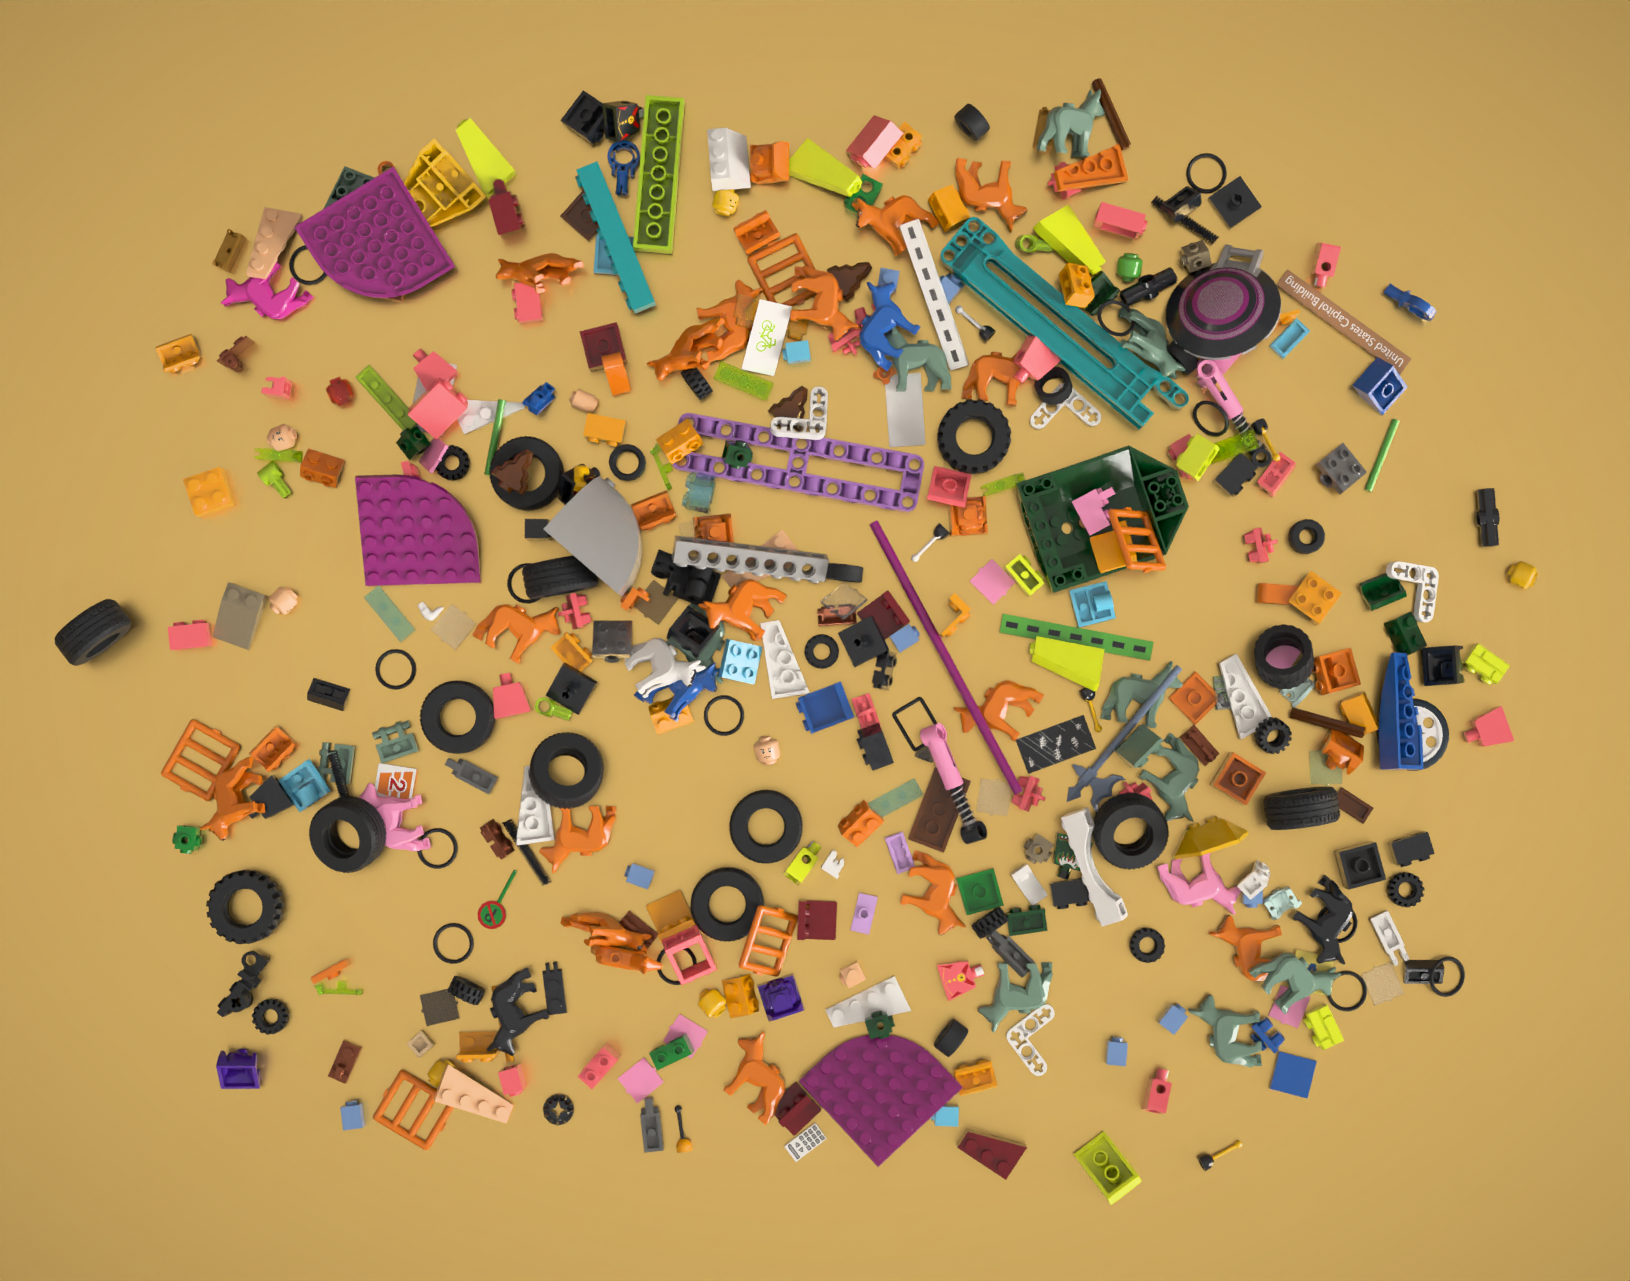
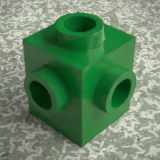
M177 825L176 833L174 832L172 843L175 844L174 849H180V853L191 854L192 851L198 850L202 843L200 827Z

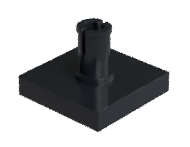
M1241 176L1208 198L1229 230L1262 207Z
M873 616L838 633L854 667L889 651Z
M564 662L546 696L579 715L597 681Z

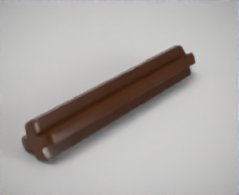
M1101 78L1092 81V86L1095 92L1099 89L1101 90L1099 101L1105 110L1106 117L1120 144V148L1122 150L1127 149L1131 146V143Z
M1293 708L1290 712L1291 719L1363 738L1366 728L1297 708Z

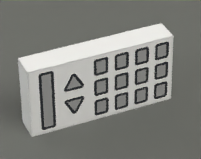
M814 1123L784 1147L797 1162L827 1138L817 1124Z

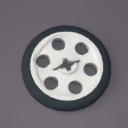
M1414 698V707L1418 708L1419 713L1416 715L1417 723L1421 725L1422 732L1424 733L1422 734L1423 768L1426 769L1434 765L1446 751L1449 742V728L1442 712L1435 705L1428 701ZM1427 717L1433 720L1431 728H1425L1423 725V720ZM1379 729L1377 730V742H1378V745H1379ZM1429 736L1434 737L1436 740V744L1433 747L1426 745V739Z

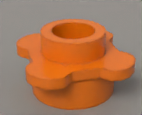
M879 366L877 371L873 372V377L880 379L886 385L890 383V378L895 375L896 370L889 368L886 371Z

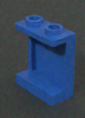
M841 681L798 697L799 702H796L799 714L803 712L806 719L802 721L806 731L810 730L811 734L854 718Z

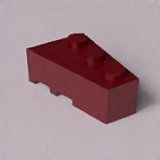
M966 1129L956 1144L958 1149L1005 1180L1027 1149L1026 1144L971 1129Z

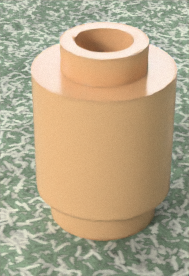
M578 389L577 392H572L569 401L572 402L571 406L586 413H594L599 399L595 398V395Z

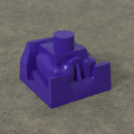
M793 973L757 984L768 1022L805 1010Z
M237 1049L236 1053H228L226 1055L225 1051L221 1050L216 1064L221 1089H260L261 1074L260 1069H257V1054L253 1053L251 1056L248 1055L245 1049Z

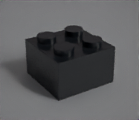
M1371 841L1335 851L1345 889L1350 890L1386 880L1376 842Z

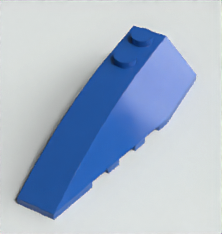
M1391 653L1385 674L1379 717L1380 770L1424 769L1422 728L1417 723L1416 715L1419 713L1418 708L1414 707L1412 697L1415 696L1414 688L1409 683L1412 677L1407 653Z

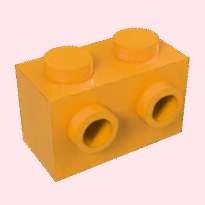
M903 122L899 127L903 132L902 136L884 157L897 169L901 165L904 167L910 160L909 154L912 151L916 152L922 145V135L906 122Z
M953 184L933 192L927 199L945 233L963 226L970 218L969 211L963 205L960 194L955 190Z
M1067 263L1058 274L1065 304L1086 308L1095 297L1088 266Z
M587 413L583 436L587 438L588 442L598 443L599 440L606 441V445L617 447V444L622 445L626 421Z
M1365 691L1342 700L1340 709L1343 716H1347L1351 724L1365 727V735L1379 729V722Z

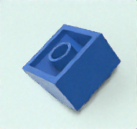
M1379 357L1370 364L1366 371L1352 385L1357 393L1381 415L1391 407L1408 387L1394 366Z

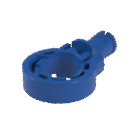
M623 140L615 142L609 148L607 154L613 177H615L617 167L615 194L621 196V188L623 196L628 195L629 169L630 178H633L634 171L640 164V152L637 146L630 141ZM621 150L629 151L633 158L631 162L621 164L615 160L616 152L618 153Z
M1391 283L1388 285L1384 294L1398 301L1400 308L1404 306L1410 312L1426 321H1431L1437 313L1435 308L1428 302L1415 295H1411L1410 290L1404 292Z

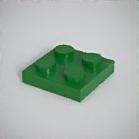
M994 868L956 878L966 915L1004 906Z

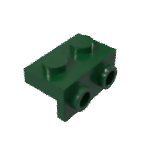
M1100 271L1091 279L1095 297L1086 308H1082L1085 313L1091 316L1097 315L1101 304L1109 300H1115L1120 292V289L1113 285L1103 271Z
M1387 573L1360 583L1362 597L1371 611L1407 597L1406 590L1399 580L1390 578Z
M1411 611L1384 623L1397 653H1407V655H1410L1427 646Z
M1040 905L1029 906V910L1021 911V907L1010 909V912L1006 913L1009 919L1007 921L1009 936L1048 931L1045 908H1040Z

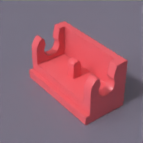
M283 376L281 378H265L267 381H273L272 388H262V394L269 398L290 399L291 380Z
M1279 452L1280 460H1273L1257 481L1259 487L1265 489L1272 497H1274L1296 468V462Z

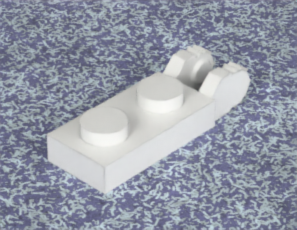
M1386 910L1369 918L1394 967L1398 965V960L1393 953L1397 949H1399L1404 961L1409 960L1404 948L1405 945L1389 912Z

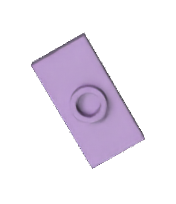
M903 831L885 837L897 874L910 870V867H915Z
M859 892L851 931L869 935L878 899L877 896Z

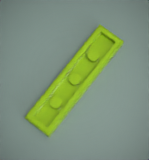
M368 365L355 377L402 430L407 428L411 430L418 425L407 415L408 406L371 365Z

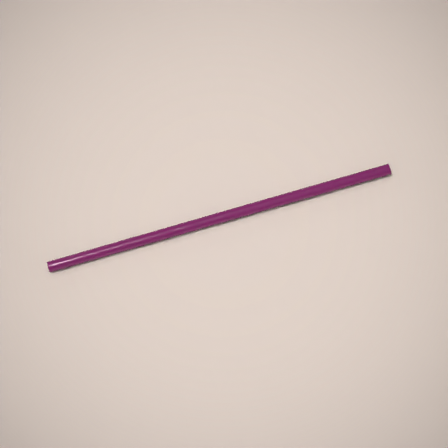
M878 520L872 522L869 525L1013 794L1016 795L1023 790L882 527Z

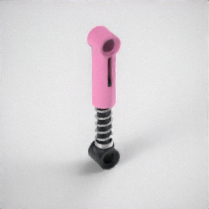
M1201 358L1197 363L1198 374L1217 404L1227 414L1228 420L1232 419V423L1236 426L1235 429L1239 430V435L1243 437L1242 440H1245L1247 443L1246 446H1248L1253 463L1258 467L1267 466L1271 462L1269 449L1264 443H1261V440L1257 439V434L1253 433L1254 429L1250 428V423H1247V418L1243 416V407L1215 361ZM1206 363L1212 365V369L1208 372L1201 370L1202 366ZM1213 376L1218 382L1219 386L1221 387V392L1218 390L1217 386L1213 382ZM1259 452L1266 453V457L1263 460L1256 458Z
M937 723L923 728L920 732L921 740L929 748L945 789L951 791L952 794L950 796H953V802L957 805L958 815L962 817L963 826L960 830L962 840L966 844H972L986 839V826L983 822L973 817V811L970 810L971 805H968V799L965 798L966 793L962 790L963 786H960L963 784V780L947 744L945 727L941 723Z

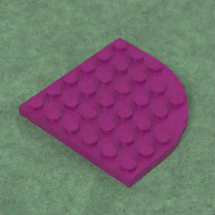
M394 167L295 226L296 231L320 268L337 284L364 296L389 298L405 295L425 286L455 267Z
M392 474L358 475L355 477L365 586L481 582L479 547L474 524L467 515L466 509L451 493L433 482L421 480L420 477Z
M869 1035L849 1040L833 1049L799 1080V1083L877 1167L883 1164L963 1088L927 1050L912 1041L893 1035L880 1040L879 1037L870 1039Z

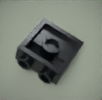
M583 90L560 121L593 145L602 139L603 131L605 130L603 103Z

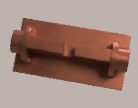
M821 606L820 609H817L818 625L856 624V606H838L839 611H835V606Z
M1195 725L1180 737L1204 766L1214 761L1216 756L1220 754Z
M494 819L480 827V833L486 842L489 843L492 840L495 842L490 848L497 858L503 859L515 851L511 841L506 838L501 826Z
M630 911L619 922L626 930L651 934L652 937L644 941V945L647 948L650 947L658 936L657 932Z

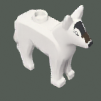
M653 638L644 643L633 645L631 647V657L624 658L628 671L640 662L651 661L653 673L635 684L638 692L644 698L648 697L652 690L670 685L678 680H682L687 687H691L696 673L706 667L698 665L701 662L700 660L692 662L677 661L675 658L677 652L672 644L668 646L662 638Z

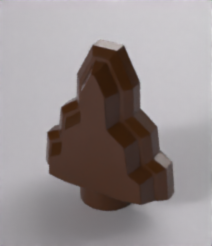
M860 262L853 266L845 264L838 267L834 265L828 268L827 272L832 273L839 283V289H843V298L848 302L855 296L854 292L860 288V282L869 275L872 266L869 262Z
M800 386L789 397L782 398L778 404L774 403L768 412L775 418L803 419L805 414L803 406L807 401L808 389ZM795 425L793 428L801 431L802 426Z
M526 449L517 454L514 460H507L502 466H497L491 472L493 476L500 480L497 485L508 493L515 490L524 495L528 488L526 482L529 478L528 469L532 464L533 453Z

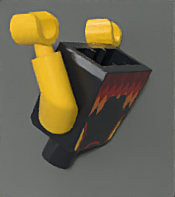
M580 464L561 474L558 499L566 505L589 482L600 476L599 470L596 467L589 469L586 465Z

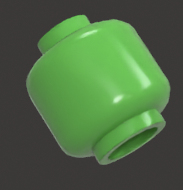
M1124 253L1123 256L1118 258L1117 275L1123 277V281L1133 282L1134 278L1141 276L1143 260L1139 258L1138 254Z

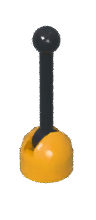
M677 1105L674 1110L677 1113L681 1139L676 1144L677 1153L692 1151L690 1141L684 1138L681 1118L682 1107Z

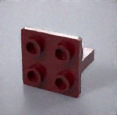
M794 1082L785 1091L774 1115L778 1119V1123L783 1128L786 1127L795 1136L821 1112V1108L797 1082Z

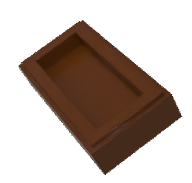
M1340 787L1337 791L1340 810L1364 824L1373 807L1343 787Z

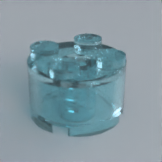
M694 471L692 474L690 473L685 484L688 492L683 496L682 506H685V509L708 514L710 508H708L709 503H712L716 482L712 481H715L716 476Z

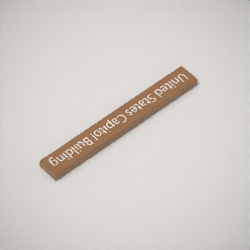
M1287 269L1276 284L1278 288L1369 354L1393 365L1399 375L1411 361L1410 357Z

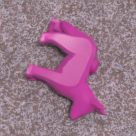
M276 262L267 279L249 277L244 283L239 285L231 278H227L225 280L227 297L221 301V304L228 306L233 303L251 301L256 306L254 310L262 317L267 315L270 319H283L294 310L306 305L314 297L307 290L300 297H295L300 284L293 277L290 279V284L286 289L275 294L269 281L281 267Z

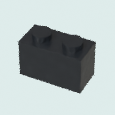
M1240 452L1212 482L1228 497L1233 494L1236 496L1244 488L1241 485L1246 480L1250 482L1257 474L1254 471L1258 467Z
M525 519V539L528 541H551L552 536L544 530L550 520Z
M879 723L857 731L860 737L856 739L859 748L865 751V754L862 755L866 765L870 764L872 771L894 763Z
M1427 831L1387 842L1394 864L1401 867L1411 865V861L1419 859V862L1428 860L1430 855L1435 854Z
M1082 878L1049 883L1052 906H1057V909L1069 908L1068 904L1075 903L1076 906L1088 905L1087 901H1090L1087 886L1084 885Z

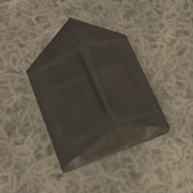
M927 746L914 754V757L930 763L933 762V757Z

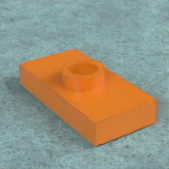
M344 959L312 976L310 979L313 984L325 978L331 980L339 975L338 971L351 964L348 959Z

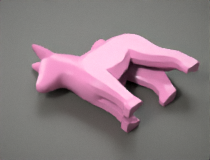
M368 783L358 798L364 799L366 802L368 801L381 815L386 828L385 846L392 849L410 851L430 849L429 838L417 839L424 834L421 825L413 830L400 827L403 810L416 808L417 805L422 804L421 795H415L410 799L393 796L382 797L377 795L374 785Z
M1211 853L1200 856L1202 873L1190 882L1181 872V859L1171 861V874L1168 871L1167 863L1156 866L1161 881L1167 887L1174 901L1182 905L1191 904L1192 907L1202 905L1204 900L1212 898L1235 915L1233 904L1236 902L1241 890L1238 887H1225L1221 876L1211 864Z

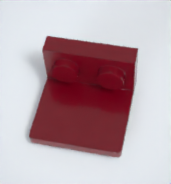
M889 590L857 612L861 620L870 616L874 617L884 640L910 622Z
M799 900L797 940H835L837 902Z

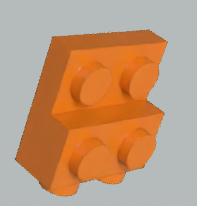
M1351 648L1314 657L1312 672L1316 674L1317 681L1315 686L1317 691L1321 692V695L1361 685Z

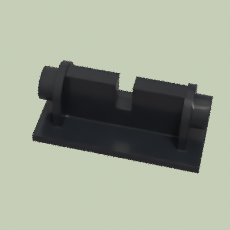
M887 651L877 656L876 667H881L882 669L881 671L874 670L872 680L874 688L889 691V687L893 683L892 673L893 668L897 664V653Z

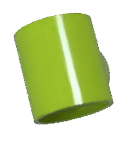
M1020 235L1015 240V246L1021 252L1035 253L1036 250L1052 252L1053 250L1045 240L1037 239V236ZM1025 238L1029 240V246L1026 249L1022 245Z
M274 461L269 462L257 472L259 478L267 486L272 485L282 498L287 497L291 493V490L281 479L283 476L282 470Z
M539 698L535 703L537 713L550 718L553 715L569 721L572 715V710L556 705V701L549 698ZM542 701L549 703V709L546 712L541 711L539 708Z

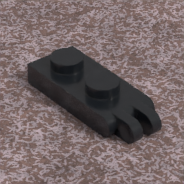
M557 961L553 962L554 970L550 969V963H545L546 971H542L547 1013L548 1015L567 1013L562 969H558Z

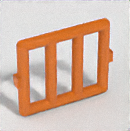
M796 233L776 243L773 241L767 244L768 247L747 258L767 301L777 303L773 296L774 294L792 286L793 281L805 277L796 278L793 276L769 288L765 277L800 260H803L805 266L815 269L799 235ZM794 242L798 253L762 271L760 270L756 262L757 260ZM807 290L781 304L788 306L797 304V306L805 303V300L817 295V293Z
M1131 507L1109 509L1108 515L1126 567L1128 569L1143 570L1145 573H1149L1152 570L1164 571L1166 564L1148 512L1132 510ZM1118 517L1142 518L1145 528L1120 526ZM1123 534L1148 536L1151 545L1126 544ZM1130 552L1154 553L1157 563L1132 561Z
M192 719L163 767L161 775L179 785L181 790L189 791L205 801H211L215 791L216 779L222 772L230 768L240 750V745L223 736L221 731L215 728L211 729ZM194 728L231 748L226 759L189 739ZM186 745L222 765L217 775L180 756L184 746ZM175 762L211 781L212 784L208 791L205 792L171 773L170 771Z
M759 905L738 966L741 969L753 971V973L761 976L762 974L779 976L798 916L785 912L784 909L778 907L770 908ZM763 914L789 920L786 932L760 925ZM757 932L782 938L780 950L754 944ZM754 951L777 957L774 968L747 962L750 952Z
M400 1070L390 1088L386 1089L382 1095L384 1098L375 1111L373 1119L423 1150H429L438 1133L442 1132L446 1126L445 1122L454 1107L445 1106L425 1141L415 1136L435 1102L434 1097L437 1090L405 1070ZM404 1079L413 1084V1087L394 1119L390 1121L382 1115ZM421 1089L430 1096L411 1128L407 1131L400 1127L399 1124Z

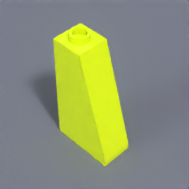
M471 118L468 120L464 119L458 124L456 132L481 189L488 198L495 192L493 181L502 179L506 183L517 173Z
M809 138L804 141L789 159V175L791 177L848 197L857 193L863 183L859 175Z
M1069 204L1042 219L1033 227V230L1068 263L1088 266L1089 274L1091 273L1092 276L1102 270L1101 266L1106 261Z
M1036 636L1034 643L1031 642L1029 654H1032V662L1092 691H1097L1100 684L1105 649Z

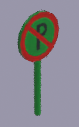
M513 870L497 902L487 901L480 906L477 915L483 927L496 929L505 922L506 910L500 903L516 874V870Z

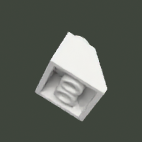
M728 128L707 129L712 191L751 188L746 136Z

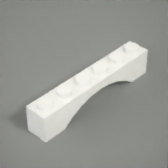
M1086 807L1067 813L1061 818L1062 827L1067 832L1069 846L1073 849L1076 856L1075 862L1080 867L1082 881L1089 891V900L1094 905L1097 920L1101 926L1124 920L1128 913L1122 897L1105 884L1094 865L1091 839L1095 824L1089 808Z

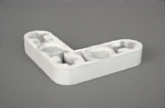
M1065 383L1057 386L1052 393L1058 392L1060 388L1062 389ZM1072 388L1069 398L1062 404H1057V408L1053 412H1049L1046 409V403L1043 402L1031 416L1030 425L1036 430L1043 429L1064 405L1086 425L1091 427L1100 423L1101 413ZM1081 400L1084 405L1083 409H1074L1073 402ZM1087 406L1090 408L1087 411L1091 415L1095 413L1097 415L1096 422H1089V416L1086 413L1084 416L1081 415ZM1041 409L1044 411L1045 414L1050 416V418H1047V416H1045L1042 419L1043 425L1034 424V422L1036 421L1034 417L1036 416L1037 418H1039L1042 415V412H1040Z
M820 386L812 389L809 419L776 417L771 421V433L777 437L822 439L825 436L827 424V390ZM817 394H821L820 403H817ZM821 410L823 415L817 417L813 414V411ZM777 424H781L780 430L777 429ZM801 425L803 427V431L796 432L794 431L793 426ZM815 427L819 428V433H816Z
M1390 562L1386 568V573L1390 578L1417 583L1414 618L1418 622L1431 621L1436 601L1438 571L1428 566L1405 562ZM1394 568L1403 569V572L1396 573ZM1411 568H1414L1416 571L1414 578H1411L1409 575ZM1425 590L1429 591V598L1427 600L1423 597ZM1422 611L1426 612V616H1423L1421 614Z
M1043 1004L1040 1008L1034 1009L1009 1028L1006 1033V1038L1029 1070L1036 1076H1041L1046 1072L1047 1064L1028 1040V1037L1054 1018V1009L1049 1004ZM1043 1008L1046 1010L1050 1009V1016L1041 1017L1040 1020L1043 1022L1039 1024L1038 1019L1033 1015L1037 1013V1016H1040L1043 1013ZM1028 1019H1033L1036 1022V1026L1032 1030L1025 1027V1022ZM1012 1031L1020 1033L1018 1037L1021 1041L1026 1040L1018 1048L1015 1047V1045H1018V1042L1015 1039H1010ZM1024 1046H1029L1032 1049V1053L1028 1057L1021 1054ZM1035 1055L1038 1056L1037 1058H1034L1037 1061V1063H1043V1065L1041 1066L1042 1071L1040 1072L1039 1070H1033L1035 1068V1065L1032 1061L1029 1064L1027 1063V1061L1031 1060Z

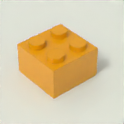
M221 467L183 479L195 516L201 517L236 505L225 470Z

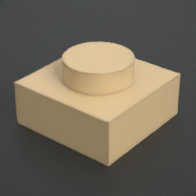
M422 1030L407 1043L408 1047L418 1058L434 1046L433 1042Z

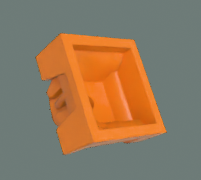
M779 141L773 144L750 145V168L752 172H749L751 182L760 185L789 181V142Z
M986 496L967 497L965 508L948 504L950 537L988 534Z
M731 513L693 517L695 538L734 543Z
M1331 729L1324 737L1323 742H1325V745L1322 749V753L1328 755L1325 762L1326 766L1332 770L1337 766L1342 770L1347 768L1346 774H1351L1363 762L1364 746L1345 733Z

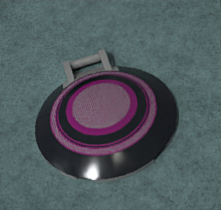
M1226 244L1219 262L1212 263L1211 266L1190 273L1176 286L1168 300L1166 323L1172 339L1176 344L1178 343L1184 348V351L1203 359H1230V356L1240 353L1244 355L1257 348L1256 345L1271 335L1280 318L1281 298L1278 287L1273 279L1259 268L1263 259V250L1241 249ZM1231 255L1253 258L1251 263L1229 260Z

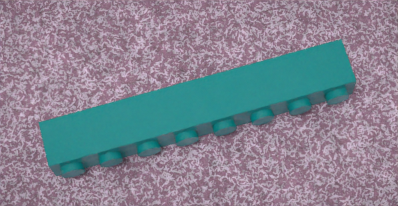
M596 161L577 169L578 176H575L578 186H583L585 193L582 196L586 205H591L592 211L589 213L593 222L597 221L599 228L596 230L600 240L604 239L606 242L604 250L607 257L611 256L614 263L611 264L615 275L619 274L621 281H618L621 291H626L628 298L625 301L628 309H633L636 314L655 306L656 303L598 162Z

